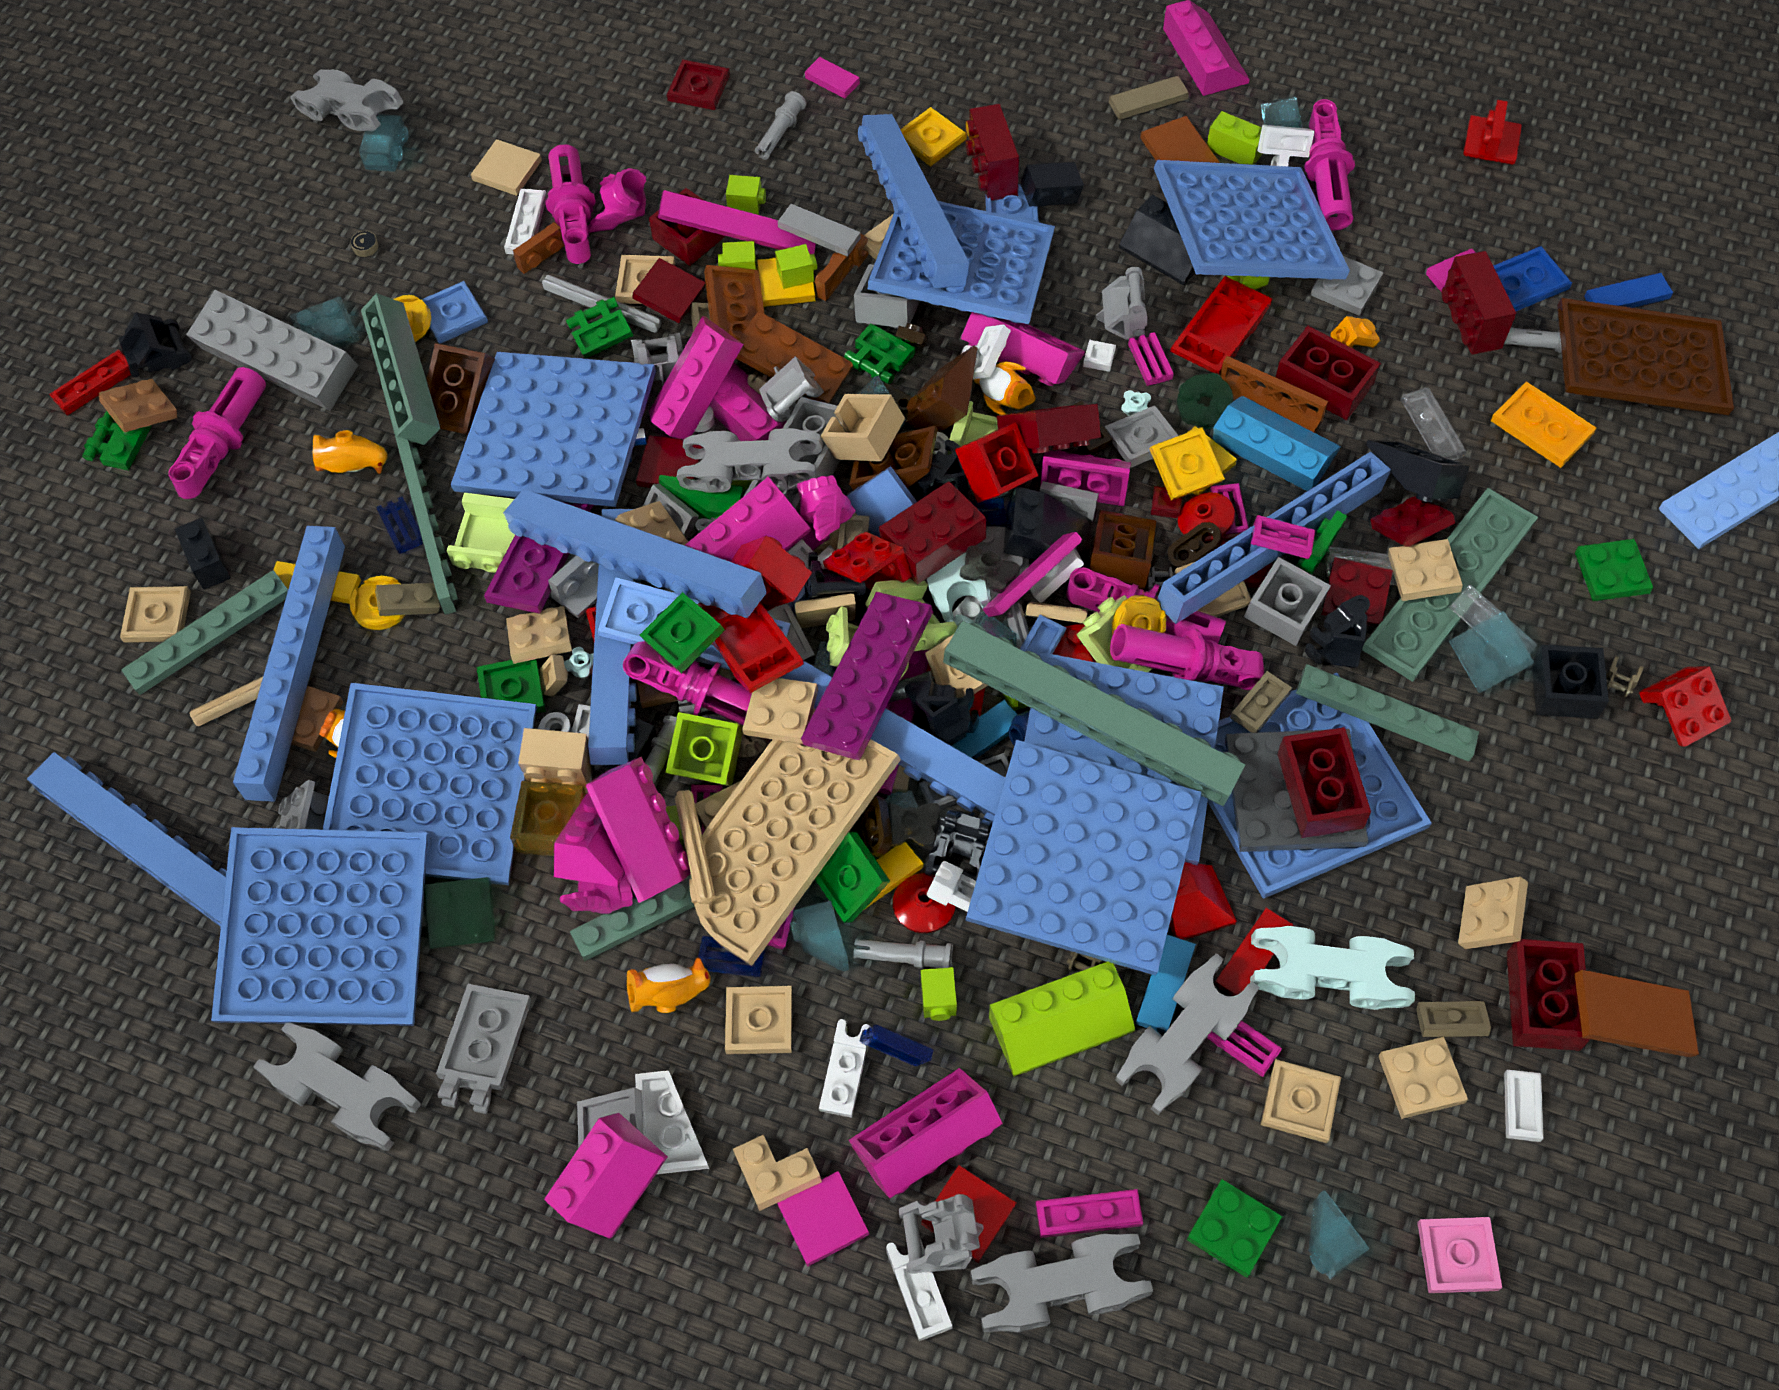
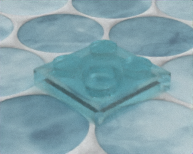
M340 296L289 315L295 328L337 348L360 340Z
M1504 611L1449 640L1450 645L1478 693L1534 664L1533 659Z

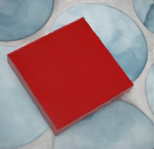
M958 1165L935 1201L945 1200L958 1194L966 1195L972 1199L975 1220L984 1226L978 1237L980 1248L971 1251L972 1259L979 1263L1012 1213L1016 1202ZM923 1219L921 1225L934 1233L932 1221Z

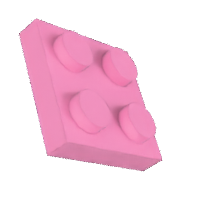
M1490 1217L1419 1220L1418 1229L1428 1293L1499 1291L1502 1289Z

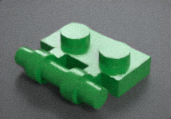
M615 297L605 301L601 299L596 302L597 305L583 312L580 309L574 312V316L566 319L570 330L579 325L581 326L580 329L572 332V335L584 359L634 336L621 309L611 314L609 312L618 307ZM600 315L603 316V318H601V319H599V320H597V321H595V322H592V323H590V324H588V322H587V321L592 320V319H594V318H596V317H598V316H600Z
M871 323L855 340V348L859 350L856 354L848 350L844 358L851 361L852 367L856 370H864L871 374L872 379L878 382L883 381L890 385L895 376L888 372L891 367L900 372L915 355V347L897 339L895 336ZM871 356L880 362L875 365L868 361Z
M106 411L104 416L96 422V431L93 436L87 439L82 457L87 461H93L96 454L101 455L99 459L104 466L129 471L152 426L123 432L117 423H113L114 419ZM106 435H112L108 443H103Z

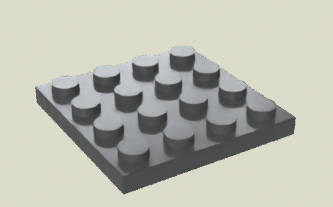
M1346 729L1349 742L1353 751L1350 729ZM1323 730L1226 734V752L1235 755L1241 763L1245 764L1232 790L1240 852L1366 847L1368 843L1366 825L1364 829L1301 838L1277 753L1284 736Z

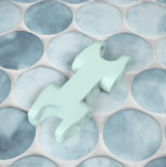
M965 552L927 578L934 603L940 610L944 621L947 619L953 620L952 607L963 596L976 597L980 601L982 609L991 601V584L982 556L969 560L967 552Z
M1294 926L1259 928L1251 935L1252 945L1271 951L1277 956L1280 963L1279 969H1260L1254 971V974L1250 977V983L1254 982L1259 986L1258 990L1266 991L1282 998L1299 1000L1313 998L1315 996V986L1350 991V1004L1352 1006L1373 1010L1409 1007L1415 1001V992L1410 988L1400 987L1392 983L1385 971L1386 966L1402 967L1409 965L1410 961L1414 959V950L1407 946L1391 942L1385 938L1358 936L1350 939L1349 949L1315 945V932L1313 930Z

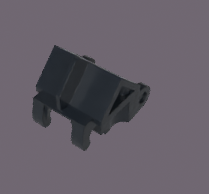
M135 313L125 330L124 336L118 338L133 377L140 375L138 368L147 367L149 372H157L164 368L174 370L191 361L192 356L185 349L178 332L179 324L175 319L163 321L161 317ZM169 336L173 348L161 346V339Z
M951 440L945 441V450L952 452L949 455H945L940 451L937 454L933 453L930 472L917 481V484L920 486L919 500L948 481L966 498L968 497V490L971 489V486L955 452L956 448L961 447L956 442Z
M808 553V569L812 574L804 585L805 600L852 593L854 594L855 602H858L863 594H865V581L858 583L832 570L822 569L820 561H818V553Z
M1357 595L1341 603L1335 611L1326 615L1323 626L1327 630L1321 632L1318 627H1313L1310 633L1312 639L1320 644L1323 649L1317 650L1309 643L1305 648L1307 656L1319 665L1324 662L1325 664L1357 668L1360 662V653L1365 643L1367 615L1365 613L1370 607L1369 599L1363 595Z
M932 680L912 681L905 686L906 696L911 700L915 715L913 723L917 727L950 746L965 738L967 733L975 732L979 724V713L977 710H972L970 716L969 710L974 702L972 688L966 689L964 697L956 698V688L951 687V685H938Z
M949 810L945 817H941L934 848L929 853L925 875H936L941 863L937 862L939 856L945 857L950 852L971 858L970 864L977 867V874L963 870L962 874L976 881L992 822L975 817L974 812L971 815Z

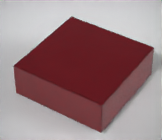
M1154 486L1150 515L1178 518L1180 516L1182 497L1171 500L1166 487Z

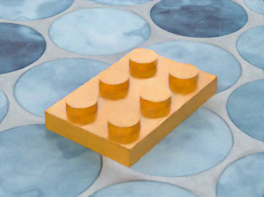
M1527 381L1493 414L1491 422L1560 468L1589 440L1596 430L1595 426Z

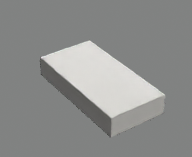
M1506 1070L1504 1073L1506 1138L1541 1142L1543 1140L1541 1073Z

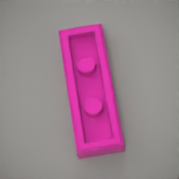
M1138 1189L1040 1200L1035 1203L1040 1238L1143 1226Z

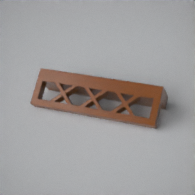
M1226 356L1224 359L1221 375L1212 387L1210 394L1228 404L1244 396L1316 433L1323 421L1328 401L1229 356ZM1230 368L1239 372L1241 376L1229 372ZM1256 381L1262 382L1266 388L1258 385ZM1281 392L1288 394L1291 399L1284 397ZM1308 403L1314 407H1317L1318 412L1308 408L1306 404Z

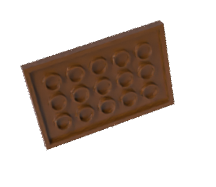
M1561 298L1557 304L1566 393L1729 415L1734 409L1721 320Z

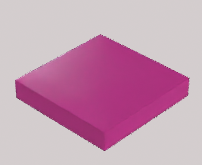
M839 1171L822 1179L821 1183L777 1203L807 1267L869 1235V1231Z

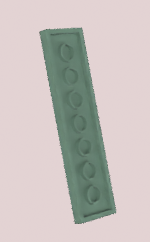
M1487 488L1447 538L1462 581V592L1402 601L1400 598L1364 643L1362 650L1413 682L1528 534L1538 517Z

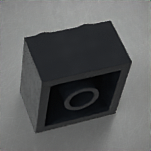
M1541 644L1532 661L1536 715L1598 719L1609 702L1603 648Z

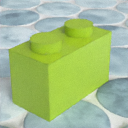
M1221 111L1210 126L1207 145L1217 155L1239 164L1255 165L1263 154L1257 151L1262 127Z

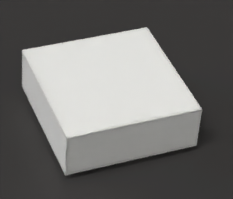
M1089 340L1083 367L1110 372L1116 345Z

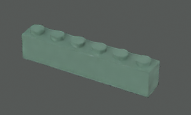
M376 293L361 309L395 433L397 437L425 445L441 428L404 303Z

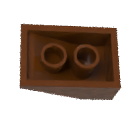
M435 343L426 381L442 430L468 435L495 358L486 353Z
M973 345L940 368L916 395L910 399L907 405L908 415L906 423L917 429L936 426L937 432H942L967 415L977 347Z
M931 426L896 434L882 461L854 460L849 483L853 491L890 466L907 488L930 472L938 431L937 427Z
M1100 510L1089 569L1107 577L1117 578L1129 585H1139L1138 588L1145 591L1152 561L1156 520Z

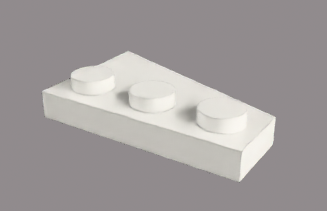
M669 1071L635 1074L636 1088L642 1090L644 1136L668 1156L657 1174L709 1169Z

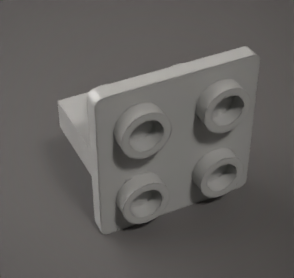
M569 554L564 566L548 580L551 589L549 596L577 618L581 617L586 612L585 609L592 607L597 602L599 564L592 561L587 562L579 556Z
M308 780L300 787H296L280 803L278 814L281 815L280 824L276 828L323 830L329 796L313 791L315 781Z

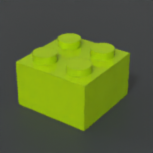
M678 712L665 773L731 786L741 746L743 726L737 723Z

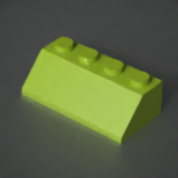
M1110 962L1099 964L990 1004L989 1009L990 1022L1013 1077L1135 1032L1125 988L1114 964Z

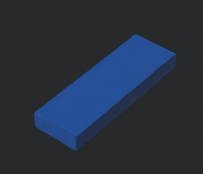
M1657 273L1587 290L1584 298L1588 302L1635 308L1668 300L1671 298L1673 291L1662 273Z

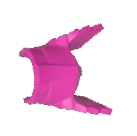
M628 168L617 172L616 175L610 174L603 178V181L600 182L602 186L600 194L605 209L604 212L598 214L590 221L588 225L589 233L613 230L619 224L645 215L646 198L644 184L646 183V176L637 169Z
M832 475L812 478L797 484L800 497V516L812 530L802 540L812 551L829 540L830 533L839 529L840 524L851 519L856 511L851 505L850 499L842 493L837 485L836 478Z
M624 874L617 887L578 881V892L562 895L559 899L561 903L572 911L610 914L612 911L622 907L631 906L633 904V891L626 874Z

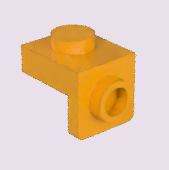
M1346 316L1330 334L1331 338L1351 348L1354 345L1374 348L1380 342L1375 331V325L1370 320Z

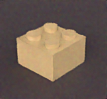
M844 394L834 412L836 417H831L821 434V438L835 459L882 461L905 417L892 395Z
M524 728L518 764L521 771L524 772L523 775L527 783L536 788H549V785L561 786L562 789L567 791H579L580 788H586L585 785L590 782L592 770L587 734Z

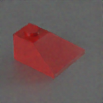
M1185 862L1169 924L1174 937L1187 940L1236 924V918L1213 866L1204 864L1193 865Z

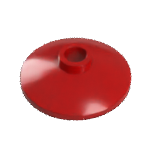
M1213 492L1202 493L1192 497L1182 506L1180 516H1178V526L1181 533L1185 535L1197 525L1211 522L1219 528L1222 535H1225L1234 523L1235 509L1232 502L1222 494ZM1213 536L1206 537L1204 542L1212 541Z
M925 873L912 875L901 882L895 890L893 896L894 914L905 928L913 932H936L945 927L955 913L956 906L949 902L945 906L931 898L928 902H921L918 899L921 895H927L934 880V874L932 876L925 875Z

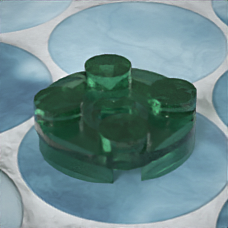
M1217 373L1195 375L1179 387L1177 397L1179 415L1187 424L1191 423L1198 426V428L1203 427L1204 430L1212 429L1226 407L1233 402V393L1228 383ZM1203 396L1212 399L1208 407H1205L1203 403L1198 404L1197 402Z

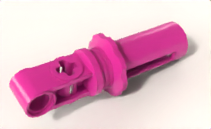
M1322 99L1314 104L1309 128L1314 131V136L1310 148V159L1305 163L1304 169L1307 173V178L1316 182L1318 204L1330 230L1335 231L1344 229L1353 222L1347 176L1354 169L1355 161L1353 160V155L1346 151V145L1341 140V128L1338 122L1335 103ZM1337 213V217H1329Z
M558 145L548 155L553 188L548 192V198L545 201L546 208L554 217L557 225L560 226L568 260L574 264H581L588 261L591 256L587 224L591 219L593 206L596 204L594 193L590 192L589 187L583 183L580 156L577 149L570 145ZM568 156L569 165H560L559 158ZM571 176V182H564L563 177Z
M245 367L237 368L211 409L194 414L192 425L195 430L190 434L188 443L182 448L179 457L168 473L177 494L181 498L192 499L197 497L202 492L211 474L217 469L220 460L224 459L228 454V449L236 450L241 447L243 435L239 429L266 388L265 380L257 372Z
M1081 567L1071 573L1066 596L1071 603L1099 613L1098 606L1110 597L1116 600L1123 595L1127 599L1135 595H1145L1157 600L1159 585L1155 584L1148 592L1139 589V585H1129L1117 578L1107 577L1088 568ZM1077 585H1083L1086 588H1080ZM1198 610L1177 624L1166 615L1165 633L1181 637L1184 631L1197 629L1201 632L1204 640H1212L1218 644L1226 621Z
M1120 624L1115 629L1111 639L1110 653L1113 660L1172 672L1175 678L1191 681L1196 679L1201 682L1212 681L1218 684L1251 690L1265 674L1263 655L1260 652L1242 650L1232 646L1220 645L1212 640H1204L1201 632L1197 629L1186 630L1179 637Z
M645 641L634 644L624 659L623 669L629 677L649 684L659 691L672 694L681 702L684 700L694 704L693 715L698 716L702 709L705 708L744 725L752 693H749L740 683L719 675L720 663H715L709 670L705 669V667H700V663L694 661L681 674ZM636 657L641 658L645 663L639 662Z

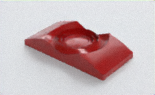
M1224 276L1172 345L1170 352L1216 375L1221 374L1223 361L1226 356L1235 358L1247 337L1258 327L1272 303V298Z
M701 602L697 604L724 628L725 631L712 645L723 656L734 677L749 693L804 665L801 656L760 602L748 618L736 614H728L723 609L712 605L706 606Z

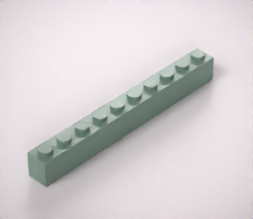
M962 620L944 651L943 663L1186 788L1201 791V796L1223 807L1245 767V764L1241 763L1235 755L1228 752L1222 753L1212 748L1206 740L1198 737L1193 738L1183 733L1178 726L1172 723L1165 724L1155 719L1149 711L1142 708L1136 709L1126 704L1124 699L1118 695H1108L1098 690L1097 686L1092 682L1084 679L1079 680L1071 676L1061 666L1049 665L1042 661L1037 654L1031 651L1024 652L1014 647L1013 643L1003 637L997 638L987 633L982 626L976 623L969 624Z

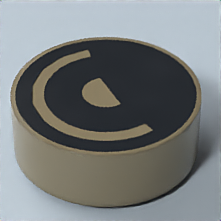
M360 231L354 234L350 240L353 252L360 257L373 255L379 247L375 234L370 231Z

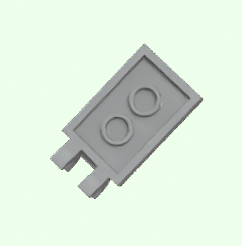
M467 984L436 1072L438 1078L444 1079L437 1095L438 1098H442L441 1103L443 1106L456 1107L461 1087L474 1090L469 1101L470 1104L474 1105V1112L487 1114L491 1102L492 1089L500 1091L503 1089L532 1002L529 995Z

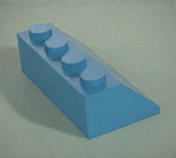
M1244 396L1230 403L1213 427V440L1217 444L1306 491L1317 486L1341 446Z

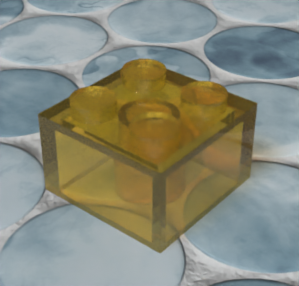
M521 781L510 839L517 853L554 856L555 841L586 795L582 785Z

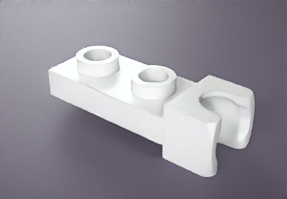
M943 861L927 892V896L945 906L949 902L968 912L976 881L963 875V869Z
M844 1019L838 1021L819 1111L850 1118L853 1117L872 1029L870 1025L864 1024L858 1036L849 1037L847 1035L846 1021Z
M921 1241L922 1255L925 1256V1249ZM894 1243L887 1244V1255L918 1340L922 1341L952 1329V1324L933 1272L908 1273L906 1264L909 1262V1256L900 1254Z

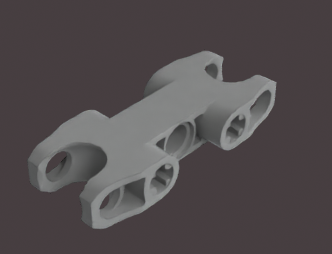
M320 69L313 75V78L318 83L316 86L305 91L297 90L290 97L295 107L309 118L322 121L328 114L337 115L345 126L357 131H375L381 125L376 118L378 113L387 109L396 110L404 103L398 91L382 80L371 79L364 86L357 85L345 72L334 69Z
M794 428L774 429L769 433L768 440L739 441L737 435L729 431H709L692 435L683 441L686 456L702 460L695 465L681 467L678 469L676 477L681 487L707 493L728 491L733 480H761L762 482L767 477L772 480L779 490H792L797 488L798 483L819 476L814 464L800 462L799 460L805 456L819 454L823 450V442L820 434ZM811 441L815 444H803L800 442ZM692 445H700L703 448L697 449L692 447ZM797 473H807L809 476H801ZM686 477H696V478H700V479H698V480H690V479H688V478H686Z
M1217 953L1204 965L1193 971L1172 998L1184 1008L1163 1036L1149 1026L1132 1046L1126 1062L1115 1078V1081L1123 1086L1137 1072L1150 1071L1156 1074L1160 1079L1162 1091L1152 1105L1151 1110L1157 1115L1165 1110L1173 1101L1181 1097L1203 1070L1202 1067L1190 1058L1208 1035L1213 1031L1226 1041L1243 1020L1253 997L1260 988L1254 982H1251L1238 995L1225 996L1219 993L1214 986L1213 976L1224 959Z
M290 1022L285 1023L281 1030L297 1045L294 1057L283 1065H273L259 1059L253 1068L266 1078L281 1095L300 1106L306 1103L312 1093L335 1106L339 1111L331 1121L334 1126L361 1143L370 1144L389 1151L394 1142L383 1131L378 1129L380 1114L391 1106H400L416 1113L421 1106L420 1102L406 1091L393 1076L376 1066L371 1065L361 1078L335 1063L343 1049L319 1032Z
M1104 1233L1076 1240L1071 1244L1074 1254L1073 1259L1037 1266L1033 1251H1022L1003 1255L988 1264L971 1270L970 1276L973 1285L997 1284L1002 1286L1009 1295V1304L1004 1310L981 1318L983 1332L1008 1331L1018 1333L1040 1328L1051 1323L1047 1307L1085 1299L1088 1314L1099 1315L1121 1310L1135 1301L1151 1296L1153 1293L1151 1281L1127 1282L1120 1279L1113 1269V1261L1116 1257L1139 1249L1140 1240L1138 1234Z

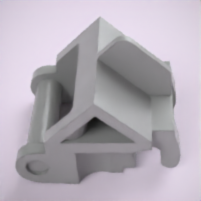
M1130 267L1125 272L1126 276H1120L1102 290L1103 309L1096 314V319L1105 323L1106 330L1121 338L1129 340V338L1134 337L1135 340H1138L1139 336L1145 335L1144 329L1145 326H1148L1147 311L1142 301L1145 300L1144 279L1142 270L1139 267Z
M680 332L669 334V337L644 341L642 339L631 340L634 363H640V365L654 364L656 374L653 381L661 380L662 387L665 384L664 379L668 378L683 351ZM667 348V353L650 355L649 353L652 350Z
M796 356L781 370L775 366L776 374L759 389L763 401L768 407L767 412L774 420L782 423L788 420L796 406V401L804 394L808 397H819L824 393V390L814 380L816 375Z
M958 1194L930 1204L915 1201L898 1210L899 1217L904 1221L909 1262L906 1264L907 1272L910 1274L925 1271L966 1269L972 1259L971 1251L980 1248L978 1237L984 1226L976 1222L972 1199L966 1195ZM918 1216L932 1221L936 1242L926 1246L925 1256L922 1255L917 1221Z

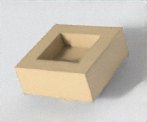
M552 654L539 669L543 695L555 696L568 679V671L565 668L563 656Z

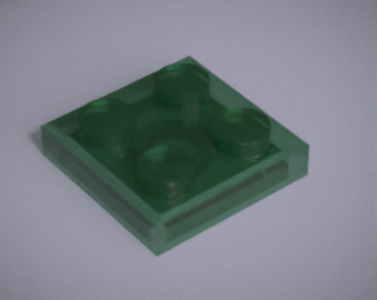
M489 877L424 885L430 949L496 941L491 879Z

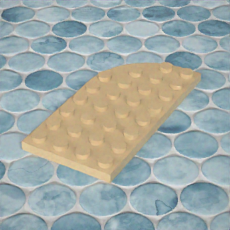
M772 739L702 835L715 892L713 902L699 904L696 900L693 881L689 879L691 900L695 906L699 921L718 944L752 966L900 762L901 759L897 753L870 739L859 761L800 743Z

